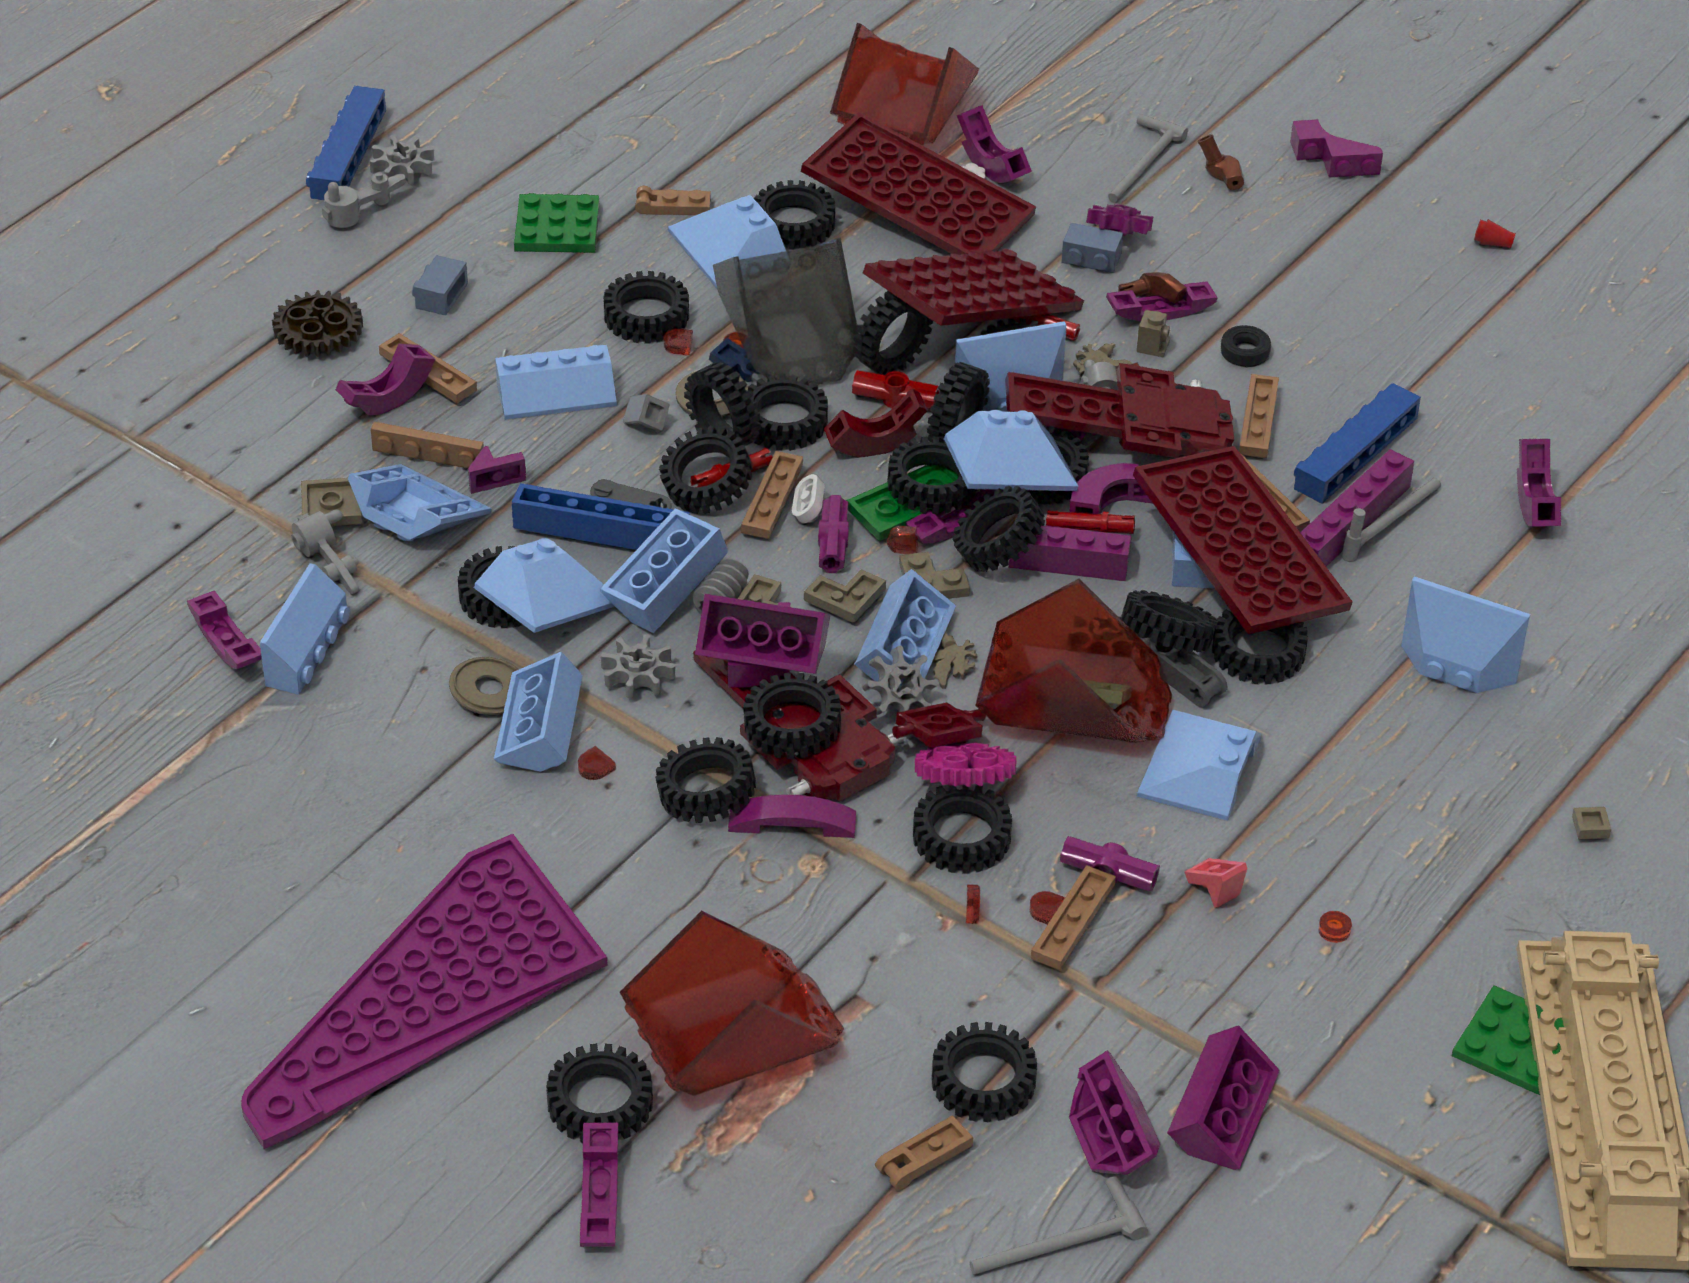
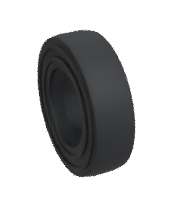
M1248 325L1235 326L1228 329L1222 336V356L1234 365L1243 367L1257 366L1265 362L1269 357L1271 349L1270 338L1266 332L1257 327ZM1250 343L1256 346V348L1241 349L1236 344Z

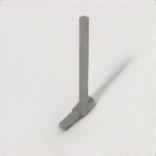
M1139 114L1137 124L1159 131L1161 137L1108 195L1109 200L1117 202L1172 140L1184 142L1188 135V128L1166 120L1160 121Z
M1432 478L1364 530H1362L1366 512L1361 508L1355 509L1350 530L1346 534L1342 558L1348 562L1356 561L1360 547L1437 490L1441 486L1440 481L1437 478Z
M1113 1176L1107 1179L1106 1185L1117 1205L1115 1218L970 1261V1268L973 1275L1119 1231L1133 1240H1138L1148 1233V1229L1134 1202L1129 1200L1118 1177Z

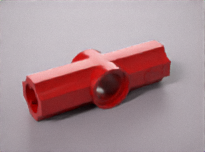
M857 370L852 384V393L855 395L881 399L889 408H893L911 389L920 392L926 408L931 409V406L935 405L936 400H933L935 394H939L940 390L938 385L909 380L908 376L900 371H892L886 375Z

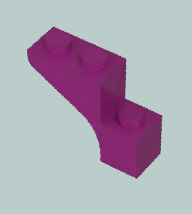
M1318 119L1293 121L1290 143L1296 160L1322 159L1329 178L1380 174L1383 158L1381 148L1333 136L1322 128Z

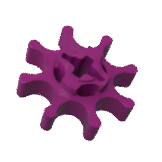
M1107 204L1106 208L1093 205V208H1088L1086 223L1099 224L1100 229L1121 232L1123 236L1127 234L1133 235V232L1146 235L1148 231L1152 230L1154 217L1140 215L1141 211L1123 204Z

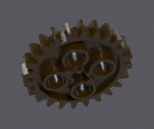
M317 290L315 295L312 296L310 293L305 292V297L303 298L294 295L295 301L286 299V306L279 305L278 312L273 313L272 326L274 338L278 339V344H284L286 351L294 348V354L304 351L305 357L309 356L311 352H315L316 357H319L321 352H325L330 356L331 350H336L340 353L341 346L350 348V341L357 342V335H362L363 317L361 309L357 308L356 302L351 303L350 297L342 299L341 293L331 296V291H327L325 295H321L320 291Z

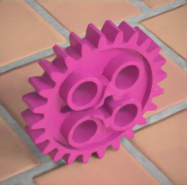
M976 742L970 744L960 743V745L951 743L948 746L927 747V750H920V754H915V773H917V777H922V780H930V783L941 782V785H966L967 787H970L971 784L983 786V783L995 784V781L1004 782L1005 778H1012V775L1016 774V756H1014V752H1008V749H1000V746L989 747V744Z

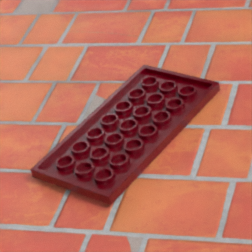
M858 112L803 162L801 166V172L951 254L983 253L986 250L998 251L1035 215L1036 206L861 112Z
M1002 249V251L986 250L983 253L968 252V254L961 255L952 253L950 256L933 255L929 258L915 257L914 259L907 260L898 258L896 261L879 260L874 263H866L862 272L940 326L1081 310L1084 303L1083 299L1075 295L1076 292L1073 289L1061 286L1053 276L1036 270L1037 267L1034 264L1021 260L1017 257L1016 252L1009 249Z
M1235 446L1135 467L1133 472L1135 480L1248 635L1350 611L1353 601Z

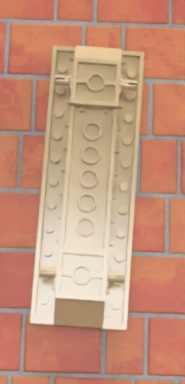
M1564 931L1563 937H1552L1551 941L1518 940L1516 950L1525 1005H1527L1529 1013L1528 1024L1534 1061L1537 1063L1539 1075L1538 1086L1567 1265L1689 1270V1149L1653 968L1658 969L1659 967L1658 954L1650 955L1649 944H1632L1631 934L1624 932ZM1536 1005L1543 1009L1539 1019L1537 1017ZM1562 1018L1564 1027H1559V1030H1557L1554 1022L1556 1019ZM1559 1043L1561 1046L1560 1052L1553 1054L1552 1050H1555Z

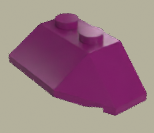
M1107 1050L1079 1068L1077 1077L1079 1081L1073 1095L1069 1119L1092 1171L1128 1175L1155 1158L1161 1144L1137 1091Z

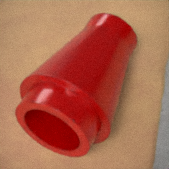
M1480 219L1474 240L1479 241L1480 245L1501 246L1511 249L1516 233L1510 232L1489 219L1487 221Z

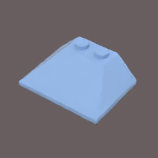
M751 195L741 197L668 226L670 234L717 290L789 264V257L776 223Z
M1063 321L956 339L955 363L963 362L986 370V373L989 374L990 384L988 388H990V391L985 397L988 398V402L983 407V410L1007 412L1005 379L1008 372L1063 380L1066 323Z
M978 411L945 434L944 440L968 489L1000 488L1004 490L1006 486H1011L1012 489L1015 486H1019L1021 489L1024 488L1026 490L1077 491L1078 485L1054 438L1033 412Z
M402 464L351 473L348 477L363 517L374 522V526L379 529L390 530L396 533L397 537L404 541H413L414 539L426 537L490 514L492 509Z
M547 538L502 551L475 582L474 586L477 591L534 633L615 607L601 593L600 588L604 584L567 552L557 546L554 541Z
M1414 576L1411 582L1401 647L1420 675L1474 693L1516 684L1519 676L1530 614Z
M1172 710L1137 792V797L1228 821L1236 801L1238 781L1248 756L1252 758L1261 738V732Z

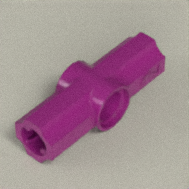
M830 495L828 499L823 500L822 520H819L818 547H820L819 567L824 569L826 573H837L838 570L844 568L845 548H848L849 521H847L848 501L844 500L841 495Z
M1068 836L1060 854V862L1083 870L1088 865L1116 876L1115 883L1119 881L1147 891L1154 889L1160 870V865L1129 856L1123 846L1113 842L1106 843L1102 847Z

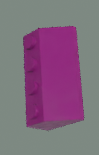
M1041 526L1043 530L1041 535H1034L1037 538V542L1034 545L1029 543L1027 545L1030 550L1026 554L1020 551L1018 553L1020 558L1015 562L1012 558L1009 559L1008 568L1126 581L1132 537L1116 533Z
M705 594L695 655L816 674L826 645L831 614Z
M1239 1025L1209 1035L1167 1132L1187 1155L1233 1170L1240 1169L1280 1071Z

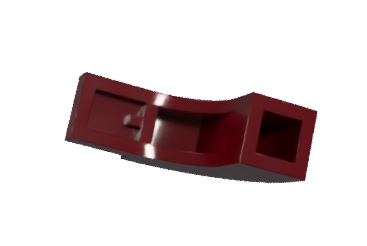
M911 389L888 413L880 417L862 419L841 410L824 428L830 446L844 454L856 457L886 454L895 448L898 449L899 445L903 442L908 443L910 439L917 435L914 425L928 410L920 392Z

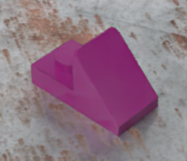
M486 445L468 468L470 493L473 494L526 481L525 458L522 452L493 458L489 447Z

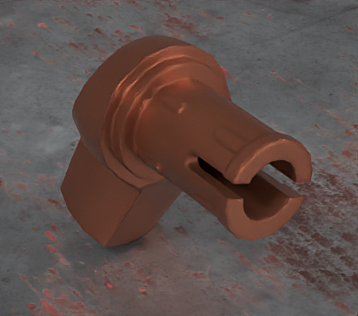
M1213 134L1199 139L1198 144L1207 160L1205 165L1207 171L1214 178L1225 181L1230 190L1240 189L1244 185L1240 162L1230 155L1220 153Z
M1151 272L1143 273L1140 279L1119 284L1118 292L1133 290L1136 297L1160 295L1172 303H1177L1184 297L1187 288L1169 273Z

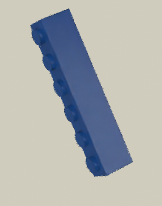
M354 85L350 95L346 96L344 107L342 110H339L335 125L331 126L327 141H323L320 155L315 157L312 171L307 173L306 186L310 187L311 199L324 200V195L328 191V185L331 182H336L338 186H350L386 112L384 89Z
M1394 383L1390 384L1384 391H1379L1375 399L1368 405L1365 404L1352 419L1349 418L1336 433L1333 432L1323 445L1316 447L1306 460L1300 461L1294 470V490L1323 504L1418 418L1421 397Z
M520 483L512 500L514 529L635 550L641 546L673 511V509L522 483Z

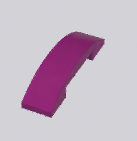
M1208 281L1183 284L1187 291L1184 297L1177 303H1172L1160 295L1137 298L1133 290L1111 292L1106 295L1107 300L1117 315L1136 321L1142 320L1145 310L1167 314V320L1182 318L1213 305L1218 299Z
M980 489L974 498L970 499V503L967 505L962 503V508L959 510L952 506L951 512L945 513L942 511L937 515L932 514V511L928 510L926 513L906 522V527L922 543H935L951 539L956 535L954 533L955 527L960 526L957 523L960 518H967L964 512L968 508L974 510L976 508L973 505L975 501L978 500L980 503L985 501L983 496L987 493L991 497L994 496V490L996 489Z
M215 591L187 600V605L203 635L227 665L234 669H239L262 660L261 648L253 638L247 639L229 617L226 604Z
M803 795L759 796L749 798V803L746 806L740 804L741 810L737 813H734L731 809L729 813L728 832L760 834V825L823 828V837L855 838L856 810L840 803Z
M584 1123L580 1247H614L617 1225L618 1123Z

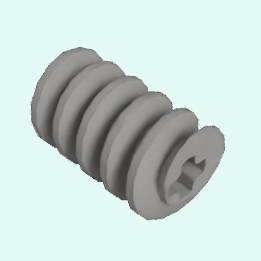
M731 557L723 558L693 594V604L700 614L702 613L705 594L737 599L747 585L749 576L747 567L737 559Z

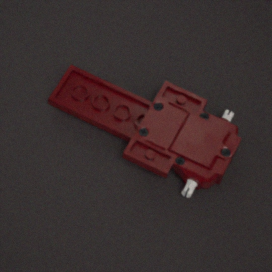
M1119 363L1116 370L1118 390L1008 372L1005 379L1007 412H1033L1042 425L1122 438L1123 449L1179 458L1180 455L1189 456L1231 447L1234 442L1230 400L1222 399L1217 390L1202 388L1200 380L1197 383L1196 379L1192 380L1189 386L1176 384L1174 372Z
M693 651V660L743 708L745 697L747 694H751L752 687H728V660L695 655V651ZM791 673V679H796V677ZM838 674L826 681L828 687L833 686L835 694L839 695L841 706L840 733H837L838 738L835 742L830 740V747L824 749L820 746V753L816 755L811 750H808V757L801 758L800 752H795L794 759H787V752H783L781 758L774 757L773 749L768 755L762 753V746L756 749L777 770L789 763L794 765V772L798 777V783L787 788L788 795L805 794L806 796H815L822 799H837L840 802L889 776L890 767L894 763L895 745L904 742V737L896 739L893 733L887 736L869 723V721L877 718V708L845 678ZM785 703L768 710L764 718L768 723L776 727L794 729L816 722L821 714L815 707L808 704ZM743 723L740 725V734L749 742Z

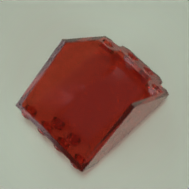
M857 23L830 114L837 118L836 122L845 125L858 112H861L924 146V143L933 144L977 76L979 68L954 48H948L945 60L910 51L901 45L882 40L864 25Z
M1079 578L997 621L975 706L995 725L1136 743L1164 738V727L1168 719L1172 693L1168 683H1165L1160 677L1159 669L1162 666L1158 655ZM1083 680L1132 686L1131 698L1119 704V707H1116V709H1112Z
M702 910L620 991L626 1003L624 1006L626 1012L635 1019L639 1026L637 1030L639 1035L649 1044L652 1050L651 1057L662 1067L666 1075L664 1077L665 1082L674 1091L679 1092L681 1090L692 1096L832 1048L839 1042V1035L844 1030L817 983L807 973L801 972L783 950Z

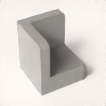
M648 394L630 396L623 423H638L652 430L662 431L670 404Z

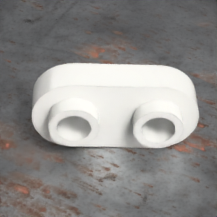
M815 474L804 477L797 484L794 491L792 514L800 523L813 522L821 514L825 485Z

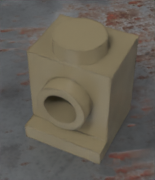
M1145 310L1138 330L1137 352L1164 357L1170 342V326L1166 325L1167 314L1159 311Z

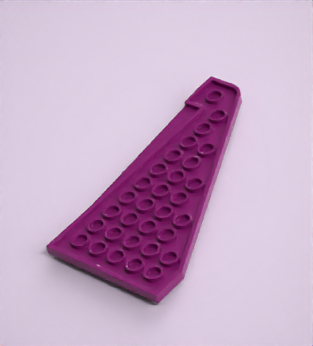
M514 834L468 852L245 1089L241 1099L243 1117L263 1149L273 1146L308 1129L571 982L608 966L607 956Z

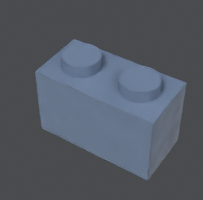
M1071 223L1063 240L1061 263L1114 273L1122 254L1123 233Z
M436 255L430 265L428 264L425 267L421 278L416 280L413 285L412 295L415 297L416 309L446 316L468 284L467 262Z

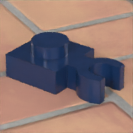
M728 338L710 352L709 361L712 363L717 362V364L721 362L724 363V366L732 367V373L736 370L746 382H750L753 373L749 370L754 371L756 374H759L761 370V364L757 360L748 359L749 352Z

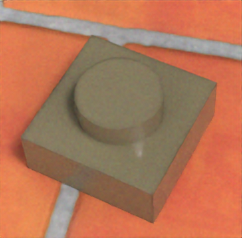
M1578 807L1573 809L1572 818L1578 839L1610 838L1611 826L1605 807Z

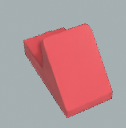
M1208 858L1186 870L1185 875L1188 883L1208 888L1215 908H1218L1240 895L1248 868L1245 862Z

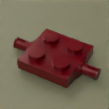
M947 702L897 712V725L893 726L892 733L896 739L906 736L916 737L929 748H936L951 743H966L970 739L982 737L983 725L978 723V721H984L986 714L982 708L971 711L960 710Z

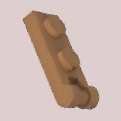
M643 185L638 187L636 191L635 210L640 214L698 215L710 210L711 191L652 190L650 187Z
M952 1115L881 1155L877 1159L875 1167L881 1174L888 1175L890 1177V1184L897 1191H901L913 1179L972 1147L973 1136ZM901 1162H904L906 1164L902 1168H899L897 1166Z

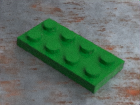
M925 465L907 473L913 480L927 485H945L959 478L956 472L938 465ZM887 482L846 500L848 501V511L878 541L908 529L906 522L923 514L920 512V506H917L913 511L908 509V502L903 506L898 503L899 498L894 499L891 496L892 491L888 490ZM939 508V513L944 511L943 508Z

